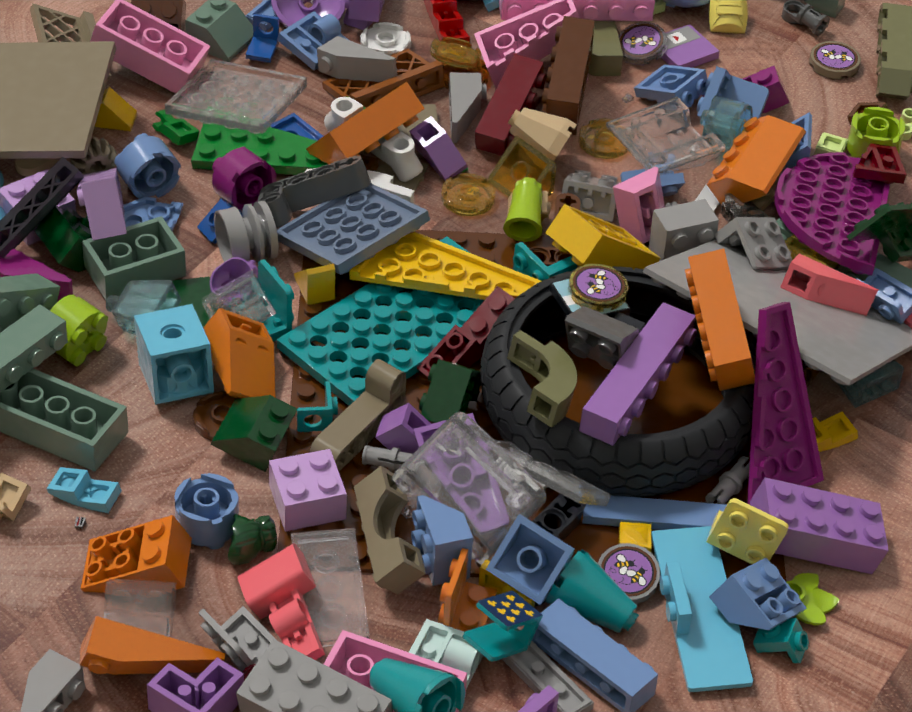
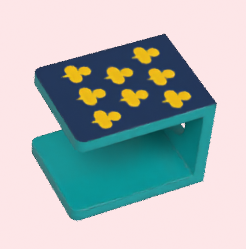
M512 590L479 600L476 607L492 619L494 623L465 631L462 637L489 661L494 662L526 651L543 615ZM524 625L522 630L517 629V627Z

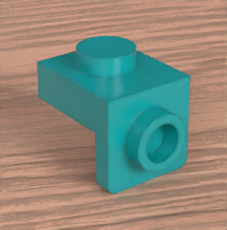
M791 618L771 630L758 629L753 645L757 653L787 651L792 662L796 664L801 663L803 655L809 646V638L807 633L803 631L798 619Z

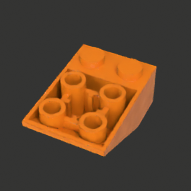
M219 308L203 329L211 345V358L214 369L224 384V390L234 398L266 395L276 398L274 342L264 323Z
M173 515L90 539L81 590L83 592L157 596L185 588L192 538Z

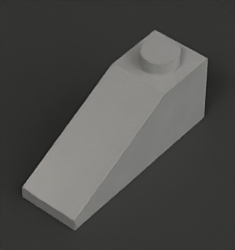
M337 36L317 48L319 71L332 77L382 82L397 76L395 57Z
M450 72L448 94L450 132L453 143H457L481 110V99H486L487 85L482 84L481 73Z

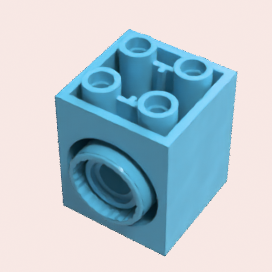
M192 304L134 315L138 362L155 405L214 392L211 345Z

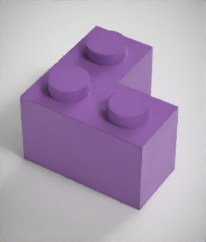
M216 658L195 679L168 663L147 684L148 709L152 712H232L239 705L236 692L244 682V673Z

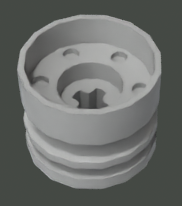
M265 201L255 202L254 206L252 204H245L242 209V216L236 207L215 211V235L224 262L234 257L248 261L250 260V252L256 262L263 260L264 257L267 259L277 258L279 250L277 228L271 210Z

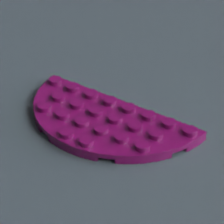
M845 152L812 155L798 160L796 166L792 168L787 167L778 180L774 197L777 212L787 228L798 238L799 242L807 245L824 257L850 268L853 273L872 276L876 264L879 239L849 242L846 236L854 231L853 226L864 219L869 220L875 215L874 211L878 207L887 204L890 184L877 180L854 178L855 166L860 163L861 158L848 157Z

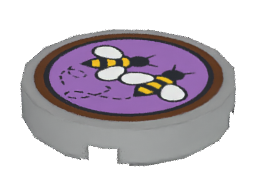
M621 543L610 547L599 559L598 564L635 604L648 600L655 593L660 581V566L655 556L646 548L636 544Z

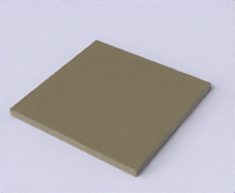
M115 41L0 43V159L86 158L116 52Z

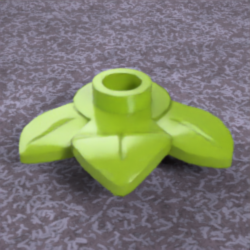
M801 573L796 575L792 581H786L790 588L799 595L800 600L807 608L802 613L796 615V617L800 621L811 625L825 624L826 617L824 614L832 611L837 606L839 598L818 588V574Z

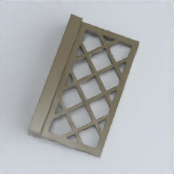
M32 4L30 13L38 42L91 41L96 25L92 13L83 11L79 18Z

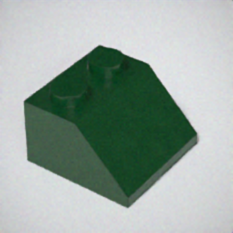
M271 395L235 399L210 445L266 472L269 460L273 459L297 412V408Z

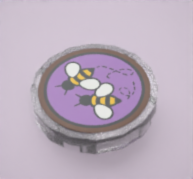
M638 22L629 25L619 34L623 60L632 65L649 64L650 60L661 58L667 50V36L664 29L658 24Z

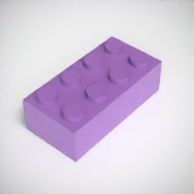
M766 477L750 500L751 506L789 525L787 534L778 546L775 554L873 574L889 551L881 506L878 502Z

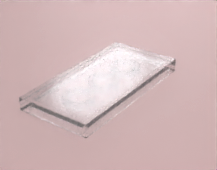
M484 438L481 439L477 447L478 450L578 503L607 506L611 497L609 493L575 475L552 467V464L548 465L537 461L530 453L521 451L517 445L511 442Z
M355 528L291 533V544H296L303 552L316 588L305 593L303 598L322 647L334 646L342 630L369 639Z

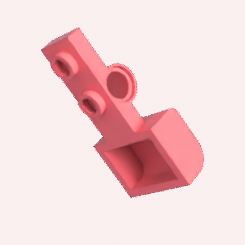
M291 544L237 577L249 608L260 620L269 615L270 623L283 644L314 660L325 655L303 595L316 588L305 556L296 544Z

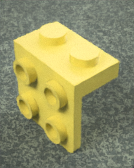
M733 498L728 502L724 511H718L706 542L750 564H754L766 557L770 561L787 534L789 525L762 510Z

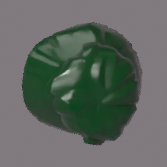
M234 514L235 522L231 526L233 530L231 536L232 544L228 552V560L233 565L249 563L260 552H272L276 548V525L269 515L250 519Z

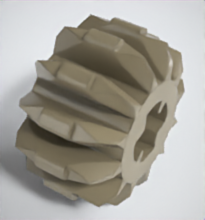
M93 136L86 158H70V161L84 175L116 167L114 160L117 152L104 138L98 140V138Z

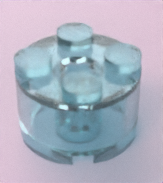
M714 96L709 110H704L701 115L700 124L704 126L700 138V146L724 153L729 151L734 144L733 140L744 129L743 125L745 122L753 118L752 106L745 102Z

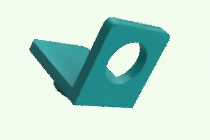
M325 381L324 407H302L297 409L298 432L323 431L333 422V415H338L337 396L331 397L330 381ZM309 415H318L321 417V420L315 424H308L304 421V418Z

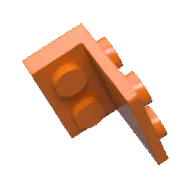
M462 548L459 558H453L451 561L448 575L451 578L450 583L444 582L441 589L440 602L444 603L439 612L438 622L465 632L488 624L489 617L477 608L476 605L479 600L496 596L497 589L466 582L469 549Z

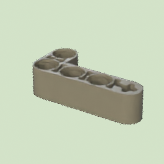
M381 359L375 360L366 374L365 391L316 437L310 452L330 449L337 469L340 471L376 436L382 416L404 405L406 373Z

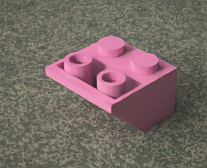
M653 167L613 186L620 227L624 228L643 244L650 241L653 210L665 208L658 167Z

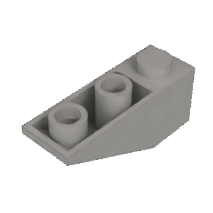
M49 649L29 671L21 712H64L73 700H77L82 695L85 689L83 666Z

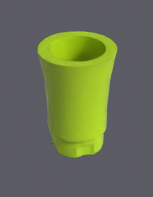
M524 177L515 184L508 216L503 226L505 234L514 240L523 242L533 241L542 234V184L537 182L536 179Z

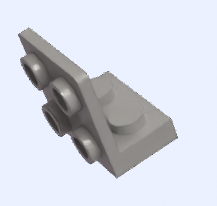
M575 170V173H570L564 179L562 194L571 193L578 196L581 202L580 211L602 220L613 222L616 210L613 186L621 182H618V177L602 175L601 178L591 177V172Z
M736 217L715 233L718 244H731V246L742 244L753 270H788L792 261L791 253L786 246L775 218Z

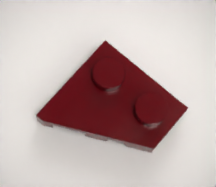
M870 143L853 172L854 178L877 180L886 184H904L907 175L896 146Z

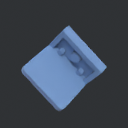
M716 66L714 73L711 72L707 79L706 87L708 89L706 94L700 98L697 104V116L705 123L740 134L744 129L743 125L746 121L753 117L760 118L769 96V90L764 86L732 76L726 69Z

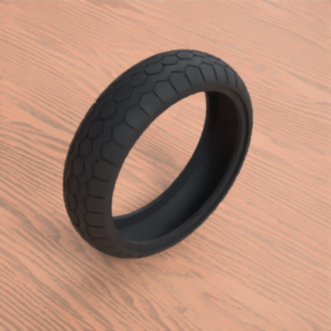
M605 266L617 272L624 280L625 289L622 297L631 308L630 317L644 322L646 325L663 302L695 315L692 300L678 296L676 290L669 286H661L651 280L652 277L643 273L644 269L635 268L633 270L630 267L613 266L611 268L610 266ZM580 269L561 273L537 283L515 298L500 314L488 334L481 358L480 383L487 412L502 439L518 456L529 465L561 483L583 491L587 489L588 492L603 495L610 493L613 496L648 497L668 494L691 487L718 473L740 453L751 437L754 383L722 390L724 399L715 409L696 422L660 433L621 435L613 446L580 432V423L566 416L551 428L527 412L532 389L524 379L519 366L508 360L507 357L513 335L520 330L542 344L566 333L565 319L567 316L550 292V283L574 277L575 273ZM695 318L694 329H697L696 337L692 345H686L684 349L695 356L708 369ZM745 330L755 374L756 348Z

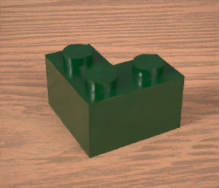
M438 359L437 364H433L430 369L428 381L431 383L428 392L424 393L421 397L419 410L422 416L434 423L465 415L469 402H477L481 390L480 371Z

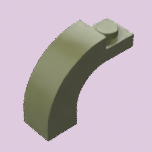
M520 330L513 335L507 359L539 380L540 383L532 390L527 412L552 428L565 417L569 410L577 383V370L570 356L558 344L551 341L547 345H543Z

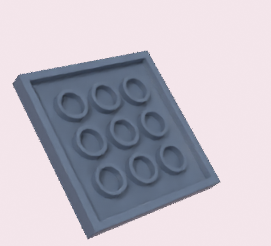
M371 183L360 191L323 202L277 229L278 242L323 266L334 264L335 272L341 275L349 272L351 268L364 260L374 257L377 252L387 246L397 243L400 238L410 232L418 230L423 224L430 221L428 210Z

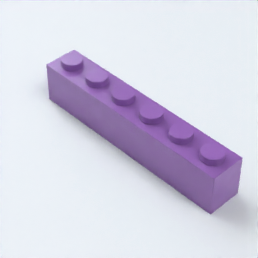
M663 302L583 407L579 431L612 446L621 435L626 436L634 416L638 418L641 415L645 401L648 398L652 399L656 394L659 382L661 380L665 381L668 378L672 364L679 363L685 346L692 345L697 334V329H694L696 316Z

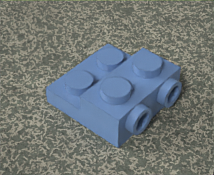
M664 64L634 87L636 97L647 98L650 101L657 100L658 109L670 110L672 113L681 112L685 107H691L694 100L698 99L700 95L706 94L708 89L706 87V70Z

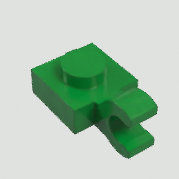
M167 110L156 111L155 115L161 121L153 123L152 126L156 131L168 137L172 143L179 146L198 140L200 131L183 118L175 119Z

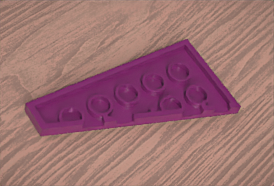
M781 302L759 309L747 503L749 505L751 498L765 477L806 487L824 481L790 302Z

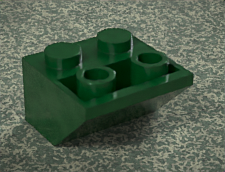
M56 206L34 231L58 264L77 272L84 271L86 269L84 267L82 241L92 238L88 216L83 218L71 208L67 207L65 210Z

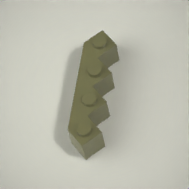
M882 3L879 9L877 24L879 35L876 50L878 52L876 74H878L875 96L906 100L910 97V93H912V6Z

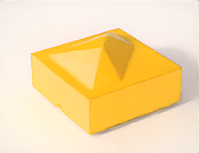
M620 522L619 544H636L646 548L651 553V524Z

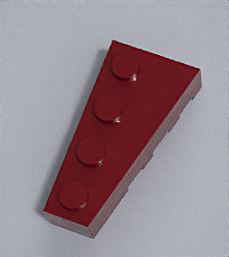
M518 54L513 55L475 130L476 149L506 157L509 150L514 148L517 139L509 131L512 126L508 122L515 110L520 112L523 108L535 110L540 103L547 74L544 73V62Z

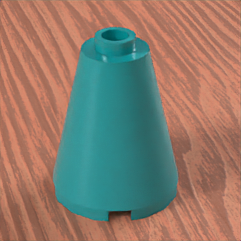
M583 549L578 551L561 573V578L557 585L552 587L545 601L551 605L557 599H560L568 606L575 608L586 620L618 633L623 628L629 631L639 617L635 613L637 605L591 555Z
M384 658L375 663L370 671L371 688L392 699V709L395 712H455L456 708L460 711L463 708L466 694L465 686L462 680L453 674L390 658Z

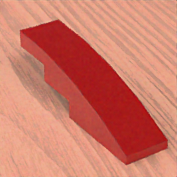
M424 0L431 23L442 45L449 48L470 47V36L464 30L463 18L457 11V0Z

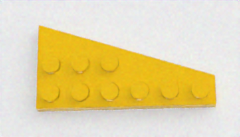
M415 231L410 232L400 238L397 243L387 246L377 252L374 257L364 260L349 270L350 280L485 300L497 286L512 297L517 298L520 294L541 282V280Z

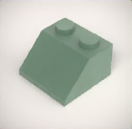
M207 0L185 20L186 33L210 45L208 54L230 62L251 43L253 38L252 24L238 5L230 0Z

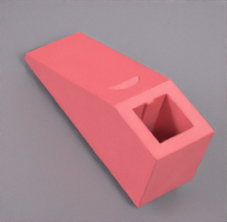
M800 253L791 261L780 287L806 300L865 316L868 315L879 290Z

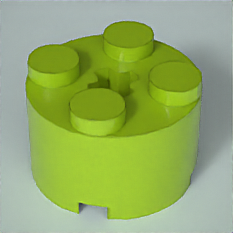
M881 107L864 108V111L860 114L856 112L852 118L847 141V149L851 157L861 158L870 143L896 146L898 153H900L905 132L904 120L901 117L898 120L894 117L893 111Z
M74 295L65 296L52 307L50 311L64 319L67 328L68 343L62 349L56 351L57 354L75 366H79L93 350L99 351L104 347L107 341V337L104 334L107 328L108 316L84 299Z

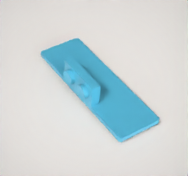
M711 526L652 531L651 534L656 560L660 566V591L666 598V616L668 622L672 623L683 674L689 692L751 687L753 684V677L739 624L729 623L709 598L727 580L719 548L706 542Z

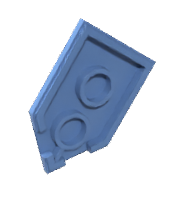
M143 197L124 204L125 216L123 217H125L126 227L162 216L171 231H173L183 209V203L172 201L171 204L157 202L156 198Z

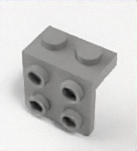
M244 606L222 626L204 609L198 612L204 620L200 625L202 629L211 637L215 645L231 658V661L242 673L246 667L258 662L271 641L275 639Z

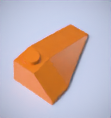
M96 616L82 641L79 665L87 667L96 674L108 673L117 675L158 674L170 663L185 673H202L216 658L224 661L226 653Z

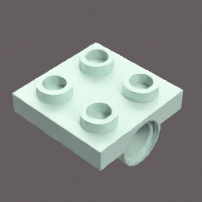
M426 619L409 653L467 672L466 689L483 657L478 650L463 639L464 631Z

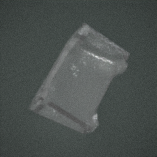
M456 412L447 419L396 470L391 478L403 493L417 495L423 490L433 500L464 513L473 536L471 559L476 560L480 565L485 560L493 558L519 514L531 521L546 501V493L540 483L471 417L463 412Z

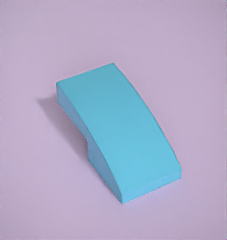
M65 467L59 468L47 487L49 494L65 502L104 513L110 512L122 492L118 482L94 480L90 478L88 470Z

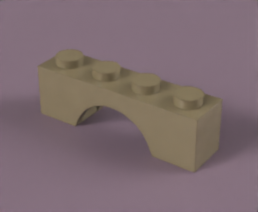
M380 466L354 486L357 499L356 505L361 516V527L366 538L367 553L373 569V579L379 587L386 588L398 595L424 576L426 572L420 549L399 537L395 538L396 521L401 510L408 502L403 480L398 475Z

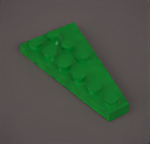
M211 109L207 110L191 159L192 169L213 170L212 165L217 158L225 156L234 149L246 147L271 165L276 174L297 175L305 172L307 169L318 168L328 164L309 154L306 150L317 140Z

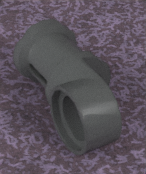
M789 0L784 3L781 15L784 21L791 24H804L817 36L821 35L828 27L830 18L825 14L821 15L815 11L812 5H804L796 0Z

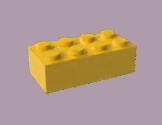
M566 204L563 205L545 232L554 240L552 242L554 247L564 253L568 251L573 255L571 260L582 268L588 266H610L612 268L615 266L630 267L633 270L635 268L644 269L646 266L657 263L661 259L624 228Z

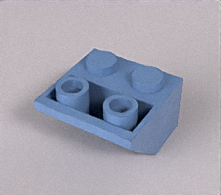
M417 496V509L412 511L415 530L411 531L413 546L420 549L425 572L429 575L432 586L444 584V582L450 583L451 578L448 575L451 561L453 558H459L462 548L469 549L466 579H469L473 536L464 513L427 496Z
M767 557L732 574L709 596L729 623L764 630H771L807 609L800 600L799 595L790 588L780 575L777 567L771 564Z

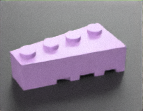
M117 168L84 174V178L77 187L79 205H85L92 240L127 234L125 217H123L125 216L123 197Z

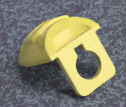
M710 0V32L745 34L748 19L747 0Z

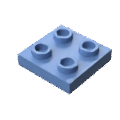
M313 11L281 31L277 40L312 70L318 69L317 48L337 36L347 38L341 34L340 22L334 15L327 14L321 17Z

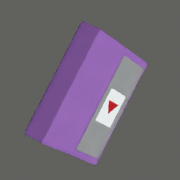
M690 24L663 33V43L655 51L668 65L690 68L718 59L720 52Z

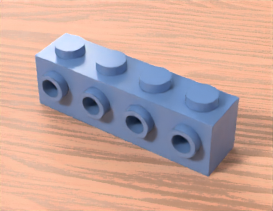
M557 599L541 612L543 617L532 641L621 712H635L655 695L658 673L649 664L643 663L631 654L624 645L618 644L606 635L599 626L593 625L582 617L575 608Z

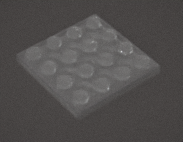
M211 59L165 104V114L174 115L180 119L199 120L204 124L223 125L229 129L248 130L254 134L264 133L307 87V77Z

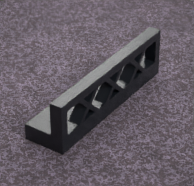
M64 157L0 220V256L2 258L13 248L15 249L84 178V175Z

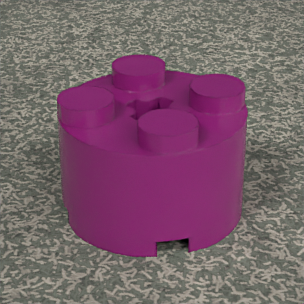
M240 147L228 152L225 156L217 158L212 165L214 171L212 186L215 193L240 210L243 209L245 204H252L254 206V203L258 202L261 189L268 184L276 182L274 168L246 147Z

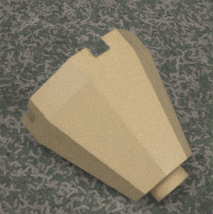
M523 108L521 112L515 110L508 122L512 126L509 130L538 166L546 171L551 167L547 164V161L554 162L570 137L571 132L568 131V128L574 130L577 125L567 118L528 108Z

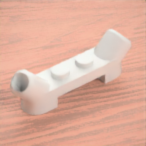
M350 97L335 99L331 103V111L324 119L327 131H332L361 112L363 105ZM402 131L387 141L382 137L378 140L381 145L371 151L372 154L389 164L402 182L411 180L423 170V166L415 154L414 140Z

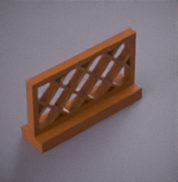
M405 49L390 55L396 58L397 69L408 70H397V76L382 82L333 77L323 81L322 85L323 89L335 98L348 96L367 108L405 82L409 84L417 97L444 87L443 64L438 60L429 63L410 49Z

